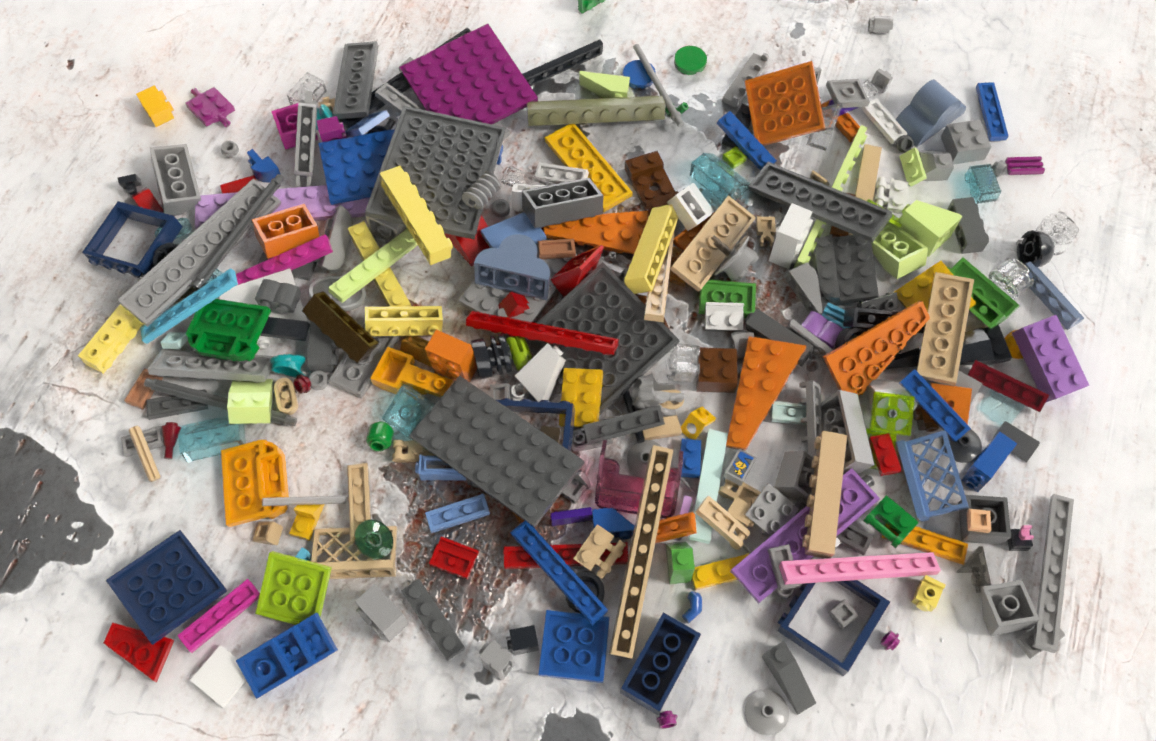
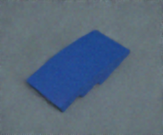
M315 613L237 659L236 662L257 699L338 651L319 614Z

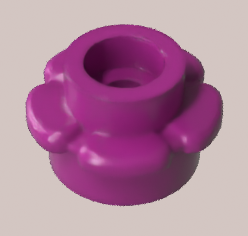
M891 630L886 633L880 642L885 647L884 650H894L900 643L898 639L899 634H895Z
M672 711L659 713L660 717L657 718V722L661 729L677 725L676 719L678 716L673 714Z

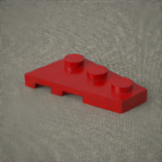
M112 622L103 643L157 683L174 640L163 637L152 645L142 630Z

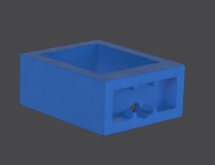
M999 432L985 447L961 480L968 488L979 492L992 479L1017 443Z

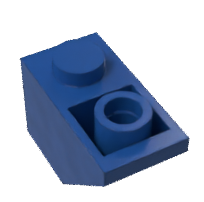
M614 508L592 509L593 529L598 524L614 535L613 538L619 537L621 540L630 539L633 536L635 525Z

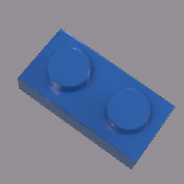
M682 438L679 477L699 478L701 440Z

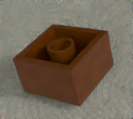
M698 347L696 356V392L735 393L738 384L737 349Z

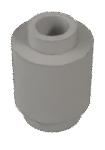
M874 16L869 18L868 31H872V33H889L893 29V20H891L890 16Z

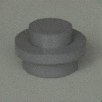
M908 135L900 136L896 142L898 151L903 153L911 150L914 145L913 139Z

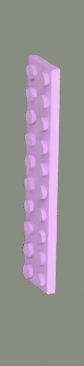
M327 185L277 189L273 195L281 201V205L272 213L305 204L314 221L327 220L333 217L336 213L335 208L341 205L350 213L352 218L365 217V210L370 198L331 205ZM238 192L200 195L201 201L195 205V228L200 227Z

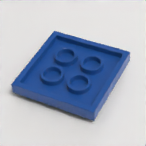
M546 610L538 675L603 683L610 617L603 616L592 626L582 614Z

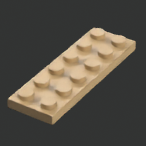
M728 195L670 270L699 292L726 257L713 244L712 236L715 235L732 250L756 217Z
M938 272L934 274L927 311L930 319L925 323L916 370L925 380L956 385L974 279Z

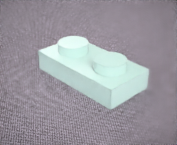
M775 401L772 405L771 422L807 425V423H801V418L807 417L806 405Z

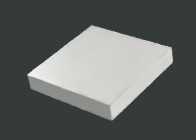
M220 645L190 681L224 708L246 682V679L236 662L237 658Z

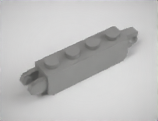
M305 90L304 100L300 99V103H298L294 175L296 176L295 188L301 187L300 176L307 177L306 187L311 186L314 170L317 104L316 101H312L313 92Z

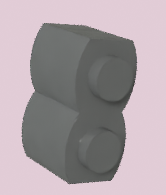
M263 279L255 300L258 305L269 307V309H276L280 313H294L302 293L299 287L293 284Z

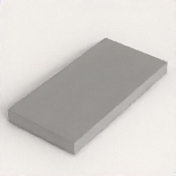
M372 336L378 342V345L365 360L359 363L351 360L348 354L345 353L328 379V383L362 399L372 384L370 378L386 348H394L400 336Z

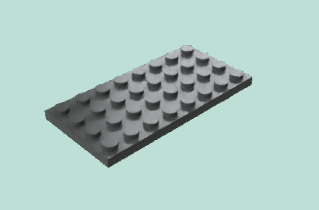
M461 376L456 379L409 435L419 445L534 528L585 464L584 460Z

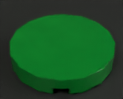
M684 46L675 53L674 64L680 72L694 75L705 69L707 55L699 47Z

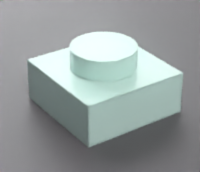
M169 332L160 343L163 349L178 350L186 343L188 337L186 332Z

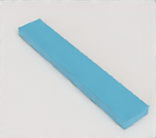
M230 268L163 312L148 327L142 326L140 328L142 341L148 344L238 285L235 271Z

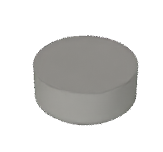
M504 199L494 201L492 204L493 214L497 217L507 216L510 212L509 203Z
M321 370L312 372L308 377L311 381V388L314 390H323L328 385V377Z

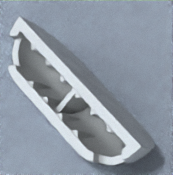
M341 205L335 208L336 213L333 217L327 219L322 236L325 234L328 236L333 250L332 253L315 260L318 266L324 270H336L343 265L351 239L348 228L353 226V220L350 213Z

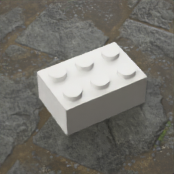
M793 203L791 204L777 232L769 258L770 262L787 269L790 268L792 263H796L813 222L810 219L812 211Z

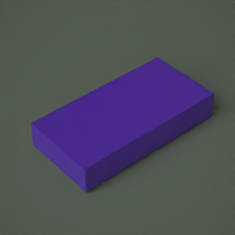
M590 507L551 513L552 527L592 521V509Z

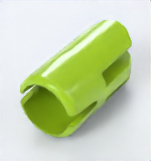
M508 337L506 341L509 345L516 370L520 371L532 359L525 337Z

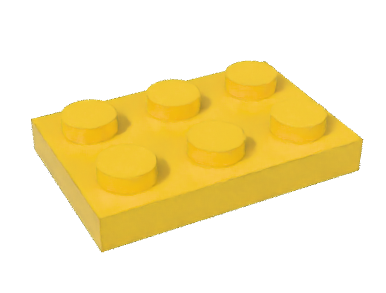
M564 368L561 401L573 403L575 408L574 427L583 428L585 424L599 421L603 370ZM566 414L559 415V426L565 427Z

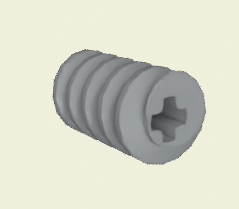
M485 171L462 195L463 202L471 208L482 209L483 205H486L488 200L501 189L497 177L492 172Z

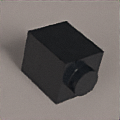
M535 625L509 630L510 637H506L508 650H513L514 656L539 651Z

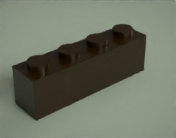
M324 291L314 294L302 310L308 320L314 322L323 334L328 335L334 341V344L343 349L348 354V357L356 363L365 360L378 345V342Z

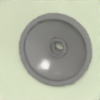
M327 276L311 283L309 297L311 299L314 294L324 291L347 312L360 307L365 302L366 291L363 287L341 303L328 292V289L342 277Z

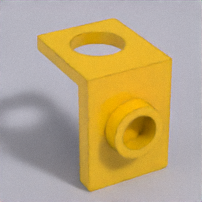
M702 406L690 412L681 426L682 433L689 439L696 440L704 427L715 422L717 418ZM689 423L694 424L696 427L694 434L687 430Z

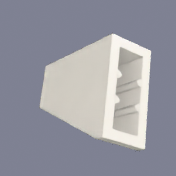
M548 343L515 375L538 402L550 400L566 361L561 356L563 352L556 345L553 347Z

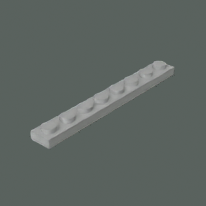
M1056 494L1050 497L1037 604V614L1040 620L1035 624L1032 645L1034 648L1051 653H1056L1058 650L1074 499Z

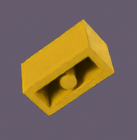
M155 85L136 94L155 127L174 119L172 105L169 101L165 102L166 96L162 90L158 91Z

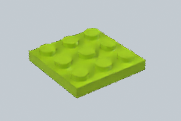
M274 551L269 552L255 614L293 625L299 624L315 613H318L321 617L332 567Z

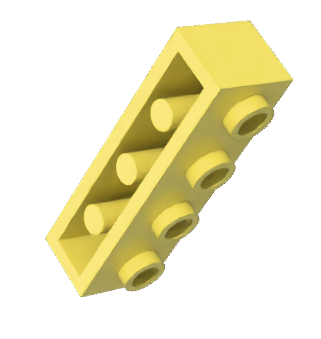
M120 304L80 352L78 357L87 366L104 374L112 366L117 356L124 351L129 341L136 336L143 323Z
M442 306L365 307V330L374 337L433 336L436 329L442 332Z

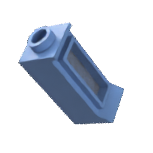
M421 454L419 455V462L415 464V472L419 474L420 480H466L464 476L436 456H422Z

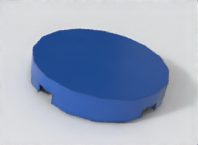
M633 60L624 66L623 76L630 77L629 87L645 89L653 84L640 60ZM650 63L651 67L653 68L654 72L656 73L655 68H654L653 65Z

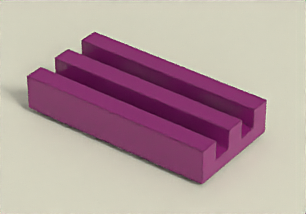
M1007 157L1005 163L1007 164L1008 175L1043 174L1045 168H1043L1044 164L1041 162L1042 157Z

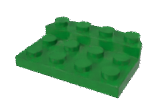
M215 299L196 311L186 332L189 345L198 354L237 362L251 361L260 348L257 345V341L271 310L266 306Z

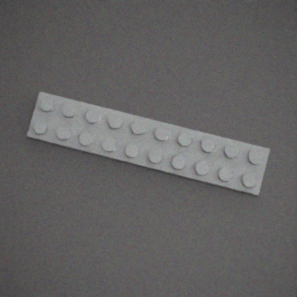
M253 178L118 299V303L148 327L192 287L196 276L200 274L265 190V187ZM273 195L256 218L274 212L281 205V201ZM253 223L250 224L233 248L254 230Z

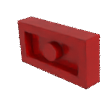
M890 434L871 436L869 443L880 476L900 473L902 469Z

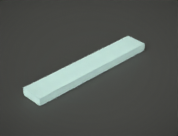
M708 429L693 512L696 519L697 533L689 535V540L706 544L710 543L712 527L699 517L695 511L708 495L717 502L728 433Z

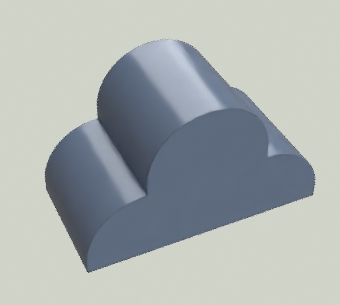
M933 79L919 89L910 105L898 115L896 121L907 132V135L913 139L914 145L918 147L945 128L947 124L952 123L963 115L966 106Z
M521 234L508 236L501 242L499 248L485 249L477 255L474 262L475 284L538 299H548L550 269L545 261L537 258V246L530 237Z

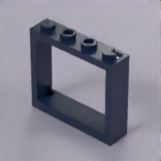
M117 201L82 253L89 259L88 262L94 266L101 265L108 270L115 269L122 274L129 273L136 278H140L154 268L153 257L156 249L163 244L173 243L183 226L173 215ZM127 219L162 228L138 265L103 255Z
M509 398L496 400L512 412L566 414L562 446L571 451L575 419L573 403L568 401L554 403L548 400L534 402L529 399L514 401Z
M858 580L836 581L875 607L846 656L840 662L789 627V624L815 585V583H802L799 588L802 590V593L799 597L796 595L793 597L788 605L791 607L788 614L784 612L777 622L781 625L777 631L844 676L851 669L890 601Z

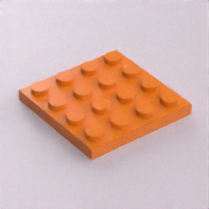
M812 61L745 80L754 137L763 146L825 129Z

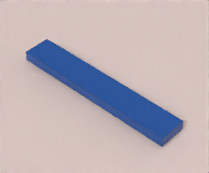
M523 521L510 532L514 539L592 626L608 612L604 604L533 526Z

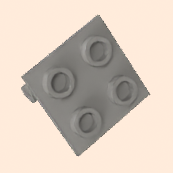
M767 483L745 515L763 530L762 534L768 538L791 520L799 508L772 485Z

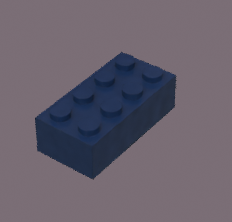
M663 612L622 685L620 693L654 714L659 715L694 650L701 633Z

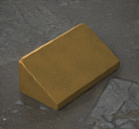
M407 336L401 341V352L412 355L415 360L432 367L425 351L429 343L428 340L419 336Z

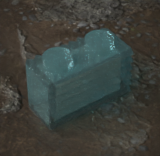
M991 164L969 167L964 178L971 188V197L975 199L977 204L995 202L1001 194V189Z

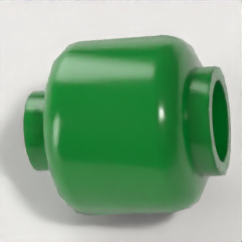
M383 421L371 424L366 437L367 445L372 450L378 452L388 449L393 439V428Z

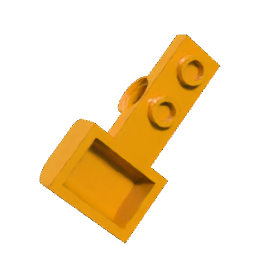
M390 347L386 348L370 378L376 387L396 395L399 394L405 384L412 387L419 394L427 395L429 393L440 398L454 383L449 378L413 366L415 360L412 355Z

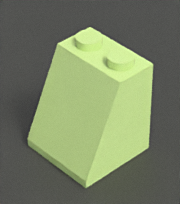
M916 200L911 205L907 204L903 208V215L898 219V222L902 224L900 227L902 230L928 248L927 256L929 257L952 236L962 216L958 213Z

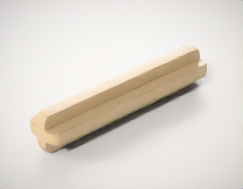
M139 426L131 427L129 433L148 480L153 482L160 479V474Z

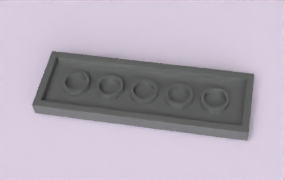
M377 41L348 43L344 45L333 117L337 116L338 119L368 117L379 47Z

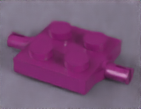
M215 87L204 93H200L197 88L191 90V94L195 98L185 102L186 106L206 127L216 122H221L225 127L231 124L226 117L234 112L235 108Z

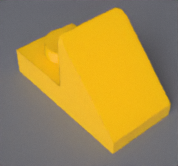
M325 504L297 505L294 508V512L297 515L290 529V536L310 541Z

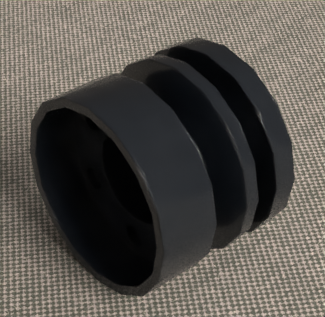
M503 333L498 334L499 343L495 342L493 335L490 336V345L488 346L483 338L471 341L480 380L492 377V368L496 367L499 375L503 374L501 367L503 365L507 373L512 372V356Z

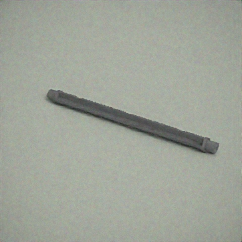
M277 174L275 178L271 179V182L200 274L196 276V280L192 284L194 288L200 289L206 284L210 276L250 226L252 219L256 218L281 186L284 180L282 175Z
M146 378L144 381V386L151 388V390L227 410L228 398L158 379ZM271 410V422L285 426L296 425L297 418Z

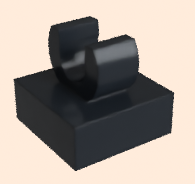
M136 174L118 177L119 185L126 189L130 195L136 194V187L142 185L141 179Z

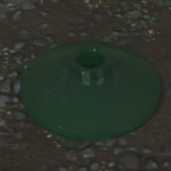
M370 519L363 521L356 528L354 534L355 544L363 555L371 559H382L391 552L393 536L385 524Z

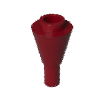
M166 422L165 425L161 426L165 446L164 459H173V449L182 427L178 426V423Z

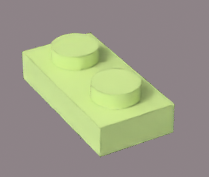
M914 147L899 156L908 185L912 187L927 178L918 149Z

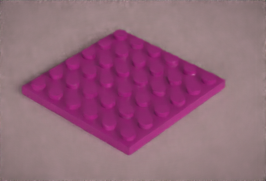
M488 23L400 66L401 73L426 111L492 125L526 108L528 102L538 101L537 95Z

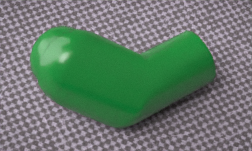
M683 102L675 108L682 115L689 107L687 103ZM665 106L666 114L671 115L667 106Z

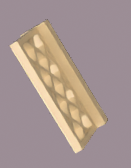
M397 526L372 527V539L365 544L361 540L356 541L362 547L354 554L348 547L355 541L351 542L350 539L343 545L338 540L344 534L350 535V528L315 529L311 562L332 567L329 579L396 577ZM384 533H392V538L386 543L379 538ZM320 535H329L332 538L325 545L319 542ZM377 540L382 547L374 553L368 547ZM336 542L341 548L332 555L327 548ZM385 549L391 553L390 560H381L378 556ZM366 550L371 556L367 560H359L357 557ZM344 551L350 555L346 561H339L337 559ZM323 552L330 556L325 562H317V557Z

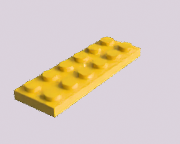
M568 124L545 137L547 145L566 167L588 170L587 178H590L604 195L603 213L632 197L633 192L576 124Z

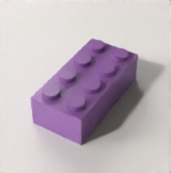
M1057 315L1035 322L1012 333L1038 390L1049 395L1046 402L1090 386Z

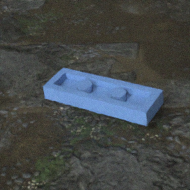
M481 494L425 512L432 534L490 515L485 496Z

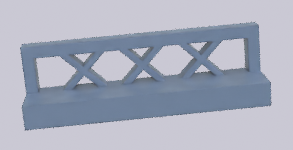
M1028 262L1023 267L1018 276L1053 315H1057L1059 321L1067 330L1083 321L1084 317L1038 267H1035L1031 262Z

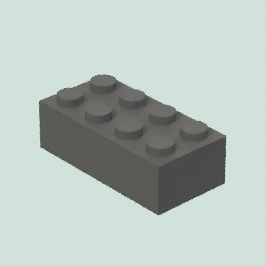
M590 178L523 190L522 210L534 228H542L552 224H561L562 222L576 221L603 214L604 195Z

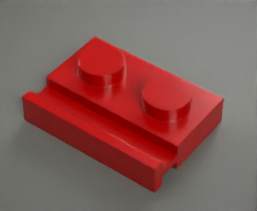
M441 536L429 561V565L468 580L476 558L479 555V550Z

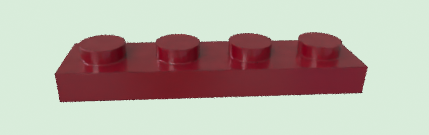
M977 360L974 361L967 374L981 382L983 386L1037 412H1041L1049 397L1048 394Z

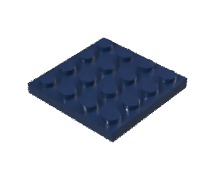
M181 530L106 580L152 645L227 592L224 585Z

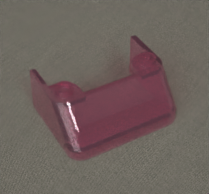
M603 440L595 504L601 509L614 508L618 512L637 514L644 479L619 474V463L614 459L605 458L607 440ZM679 451L677 468L670 467L660 518H669L675 514L683 466V451Z

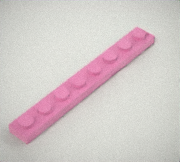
M933 552L781 561L779 565L785 585L937 575L941 571Z

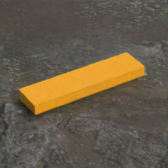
M885 523L884 526L886 528H888L896 536L899 535L895 530H893L889 525ZM917 526L900 543L926 553L933 552L935 556L959 564L965 562L968 543Z

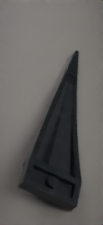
M999 325L992 329L980 327L965 332L960 365H973L975 360L985 365H993L1012 359ZM921 347L895 355V358L886 369L917 367Z

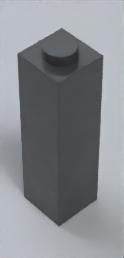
M756 309L754 313L751 312L745 320L746 330L753 332L758 338L806 345L807 348L798 361V365L801 367L813 353V345L759 309Z

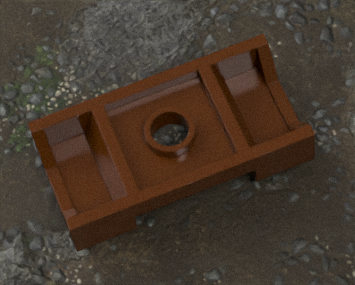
M658 151L625 160V171L644 210L648 211L649 215L652 208L669 205L667 201L679 193L674 190L664 170V162ZM655 186L658 190L653 191L650 187Z

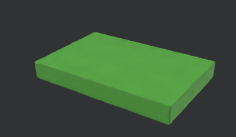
M708 280L700 290L698 314H705L706 302L744 303L743 318H747L751 312H755L756 283Z

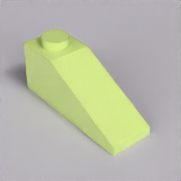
M580 71L579 85L600 97H628L630 77Z

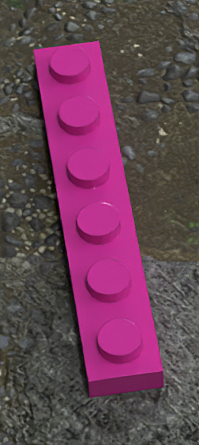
M325 234L236 274L238 285L289 268L294 270L333 252L330 240Z

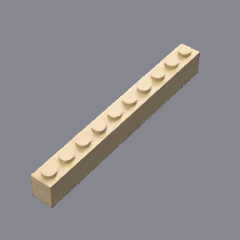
M655 445L650 449L608 655L625 659L633 658L673 449Z

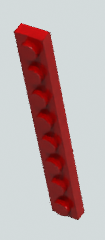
M472 311L466 318V326L473 327L474 329H485L493 333L500 332L513 337H525L529 340H541L549 344L556 343L565 347H576L585 351L601 352L604 355H614L619 343V339L476 311Z

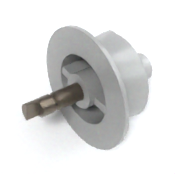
M715 235L712 236L713 244L726 255L723 262L713 273L714 275L724 271L731 281H736L747 273L746 268L750 264L753 265L759 259L757 253L746 246L750 238L749 235L741 239L732 250Z

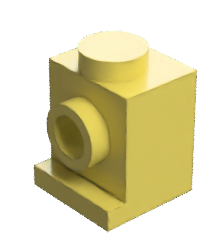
M925 575L920 580L911 602L916 604L917 608L922 611L932 612L936 608L946 584Z

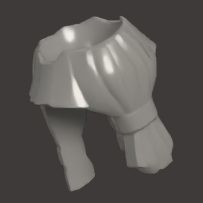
M651 373L637 378L630 396L632 398V405L637 410H642L660 405L666 401L675 400L682 402L684 400V393L662 391L675 390V386L672 385V382H656ZM660 405L663 416L676 415V410L663 408Z

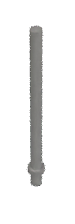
M635 44L633 49L660 96H663L665 105L671 113V119L676 122L679 128L684 126L681 113L674 107L639 44Z

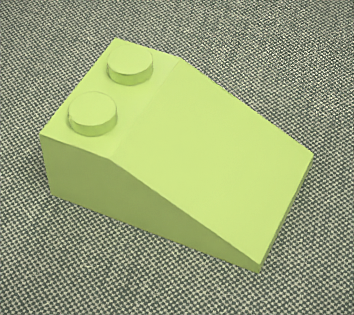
M890 222L886 224L873 243L871 242L872 252L877 260L896 279L926 265L928 248Z
M266 379L265 382L260 383L232 381L227 404L229 424L271 422L273 379Z

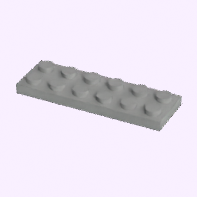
M162 349L148 367L149 375H157L159 377L176 376L178 378L192 377L196 379L207 378L260 383L265 382L270 374L272 367L270 359L274 356L255 355L251 361L237 362L203 356L196 351Z

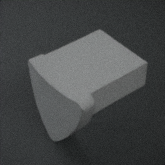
M735 331L731 334L733 349H737V358L745 357L749 336L754 337L753 332Z
M579 470L561 495L576 504L585 490L591 487L586 474Z

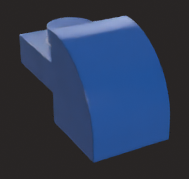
M253 149L247 152L249 156L248 163L257 180L269 183L272 178L280 174L277 165L269 156L261 159Z

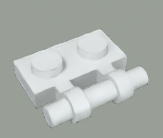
M879 177L875 186L877 194L874 196V202L881 206H887V210L892 211V213L903 214L902 210L907 204L908 182L891 179L889 184H886L885 177Z

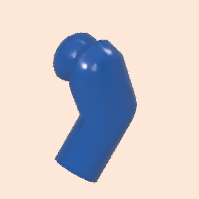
M691 591L688 594L687 598L690 602V608L682 615V618L688 624L702 612V596L695 591Z

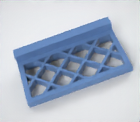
M945 430L906 442L905 440L896 442L915 512L921 522L927 521L931 517L969 508ZM943 437L944 444L940 450L931 446L935 439ZM922 444L926 447L922 454L918 455L913 452V445ZM929 448L938 452L933 462L924 458ZM942 455L950 459L946 469L937 465ZM922 460L931 464L926 474L918 469ZM934 467L944 471L939 481L929 477ZM947 474L955 477L956 481L952 488L942 483ZM927 479L937 483L932 493L924 490L923 486ZM940 486L950 490L944 500L935 496ZM953 492L961 496L962 504L952 505L948 503ZM933 498L942 502L938 510L930 512L929 504Z

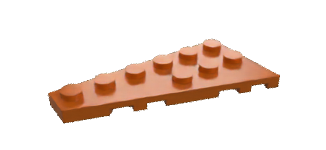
M648 211L601 214L576 221L548 225L543 227V232L546 238L553 240L574 239V242H577L578 245L584 246V244L594 246V248L602 245L604 247L603 250L621 254L623 252L634 254L647 223L649 213Z
M923 301L912 304L823 356L839 390L856 393L858 397L867 390V386L878 378L893 361L894 356L899 350H902L907 345V341L913 335H916L930 319Z
M749 336L726 447L747 450L759 426L766 418L768 411L785 386L788 377L798 364L801 355L805 352L806 345Z

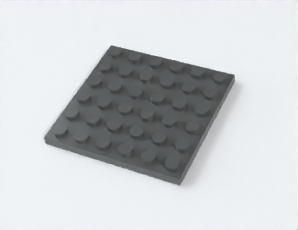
M603 262L537 322L538 324L619 339L614 355H604L601 352L585 351L576 347H565L556 343L550 344L553 347L556 345L563 352L561 356L566 360L557 380L561 385L563 384L564 368L603 370L600 415L636 382L638 377L643 376L680 342L662 322L644 320L645 304ZM525 338L529 350L534 355L547 344L545 341Z

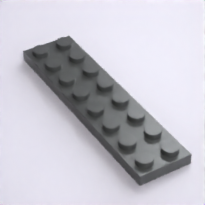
M767 162L748 186L749 191L789 208L793 203L812 211L811 217L872 243L892 218V211L770 162Z

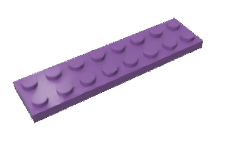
M852 468L843 475L837 536L880 500L877 494ZM806 506L731 569L730 572L758 604L778 588L768 549L789 544L794 561L810 560L813 557L806 555L805 547H802L803 537L807 535L808 527H805V518L807 514L809 515L810 507Z

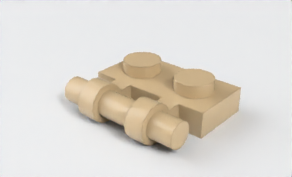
M597 524L574 557V560L590 571L596 564L600 567L596 575L603 579L613 569L611 566L616 559L620 558L623 554L622 550L626 544L621 540L615 546L610 544L614 535ZM605 549H607L611 553L609 554L605 562H603L599 558L603 554Z

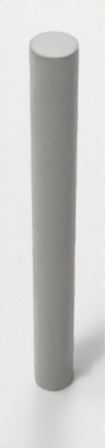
M346 495L262 498V506L346 504Z

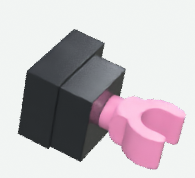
M1022 525L1020 529H1011V538L1007 540L1009 551H1028L1031 549L1034 538L1030 532L1032 525Z

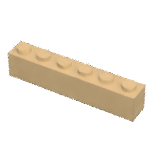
M822 431L818 437L816 436L814 441V449H817L816 456H813L812 459L814 475H811L809 487H812V494L808 496L807 507H810L809 515L807 514L805 518V527H808L807 535H804L802 542L806 555L830 559L835 554L847 435Z

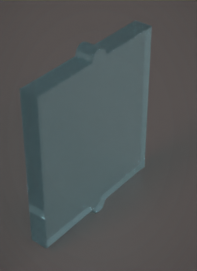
M994 391L980 407V410L991 417L992 421L995 420L1002 425L1004 421L1011 424L1025 405Z

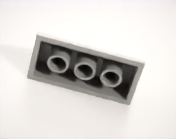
M187 144L150 147L151 162L163 212L169 215L184 214L201 201Z
M838 390L821 402L823 431L847 435L843 475L851 468L859 474L874 465L859 398L856 393Z

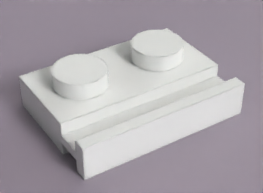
M705 303V330L743 331L744 303Z

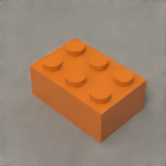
M305 204L252 219L255 236L268 259L319 237L318 226Z
M437 329L435 330L425 348L434 373L443 377L446 376L453 380V382L459 376L470 382L478 368L471 344Z

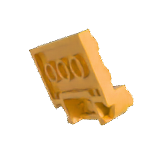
M257 440L221 450L225 520L228 527L267 517L274 519L287 511V505L262 506V498L289 497L286 461L281 448L272 442Z

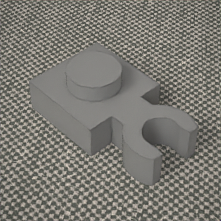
M509 383L490 385V390L480 388V390L495 400H501L502 398L510 399L511 386Z

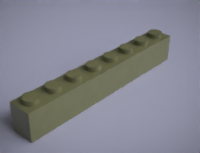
M663 96L528 102V126L665 119V101Z

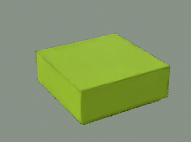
M735 146L724 153L722 159L732 169H735L746 162L747 157Z

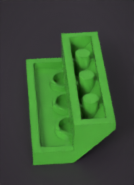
M964 257L952 268L947 267L954 276L974 279L971 297L975 300L976 305L971 307L969 311L990 329L1005 321L1020 307L1016 301Z

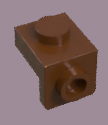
M917 404L913 411V418L917 421L918 430H926V432L937 431L939 425Z

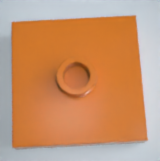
M931 383V387L968 425L972 388Z

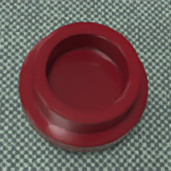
M301 374L293 381L297 392L308 393L311 390V381L308 377Z

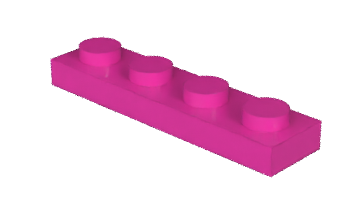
M247 579L177 636L189 652L193 653L259 599L260 592Z

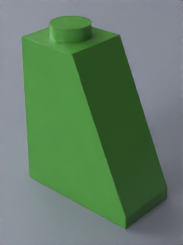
M687 542L665 543L669 584L690 583L695 570L693 548Z

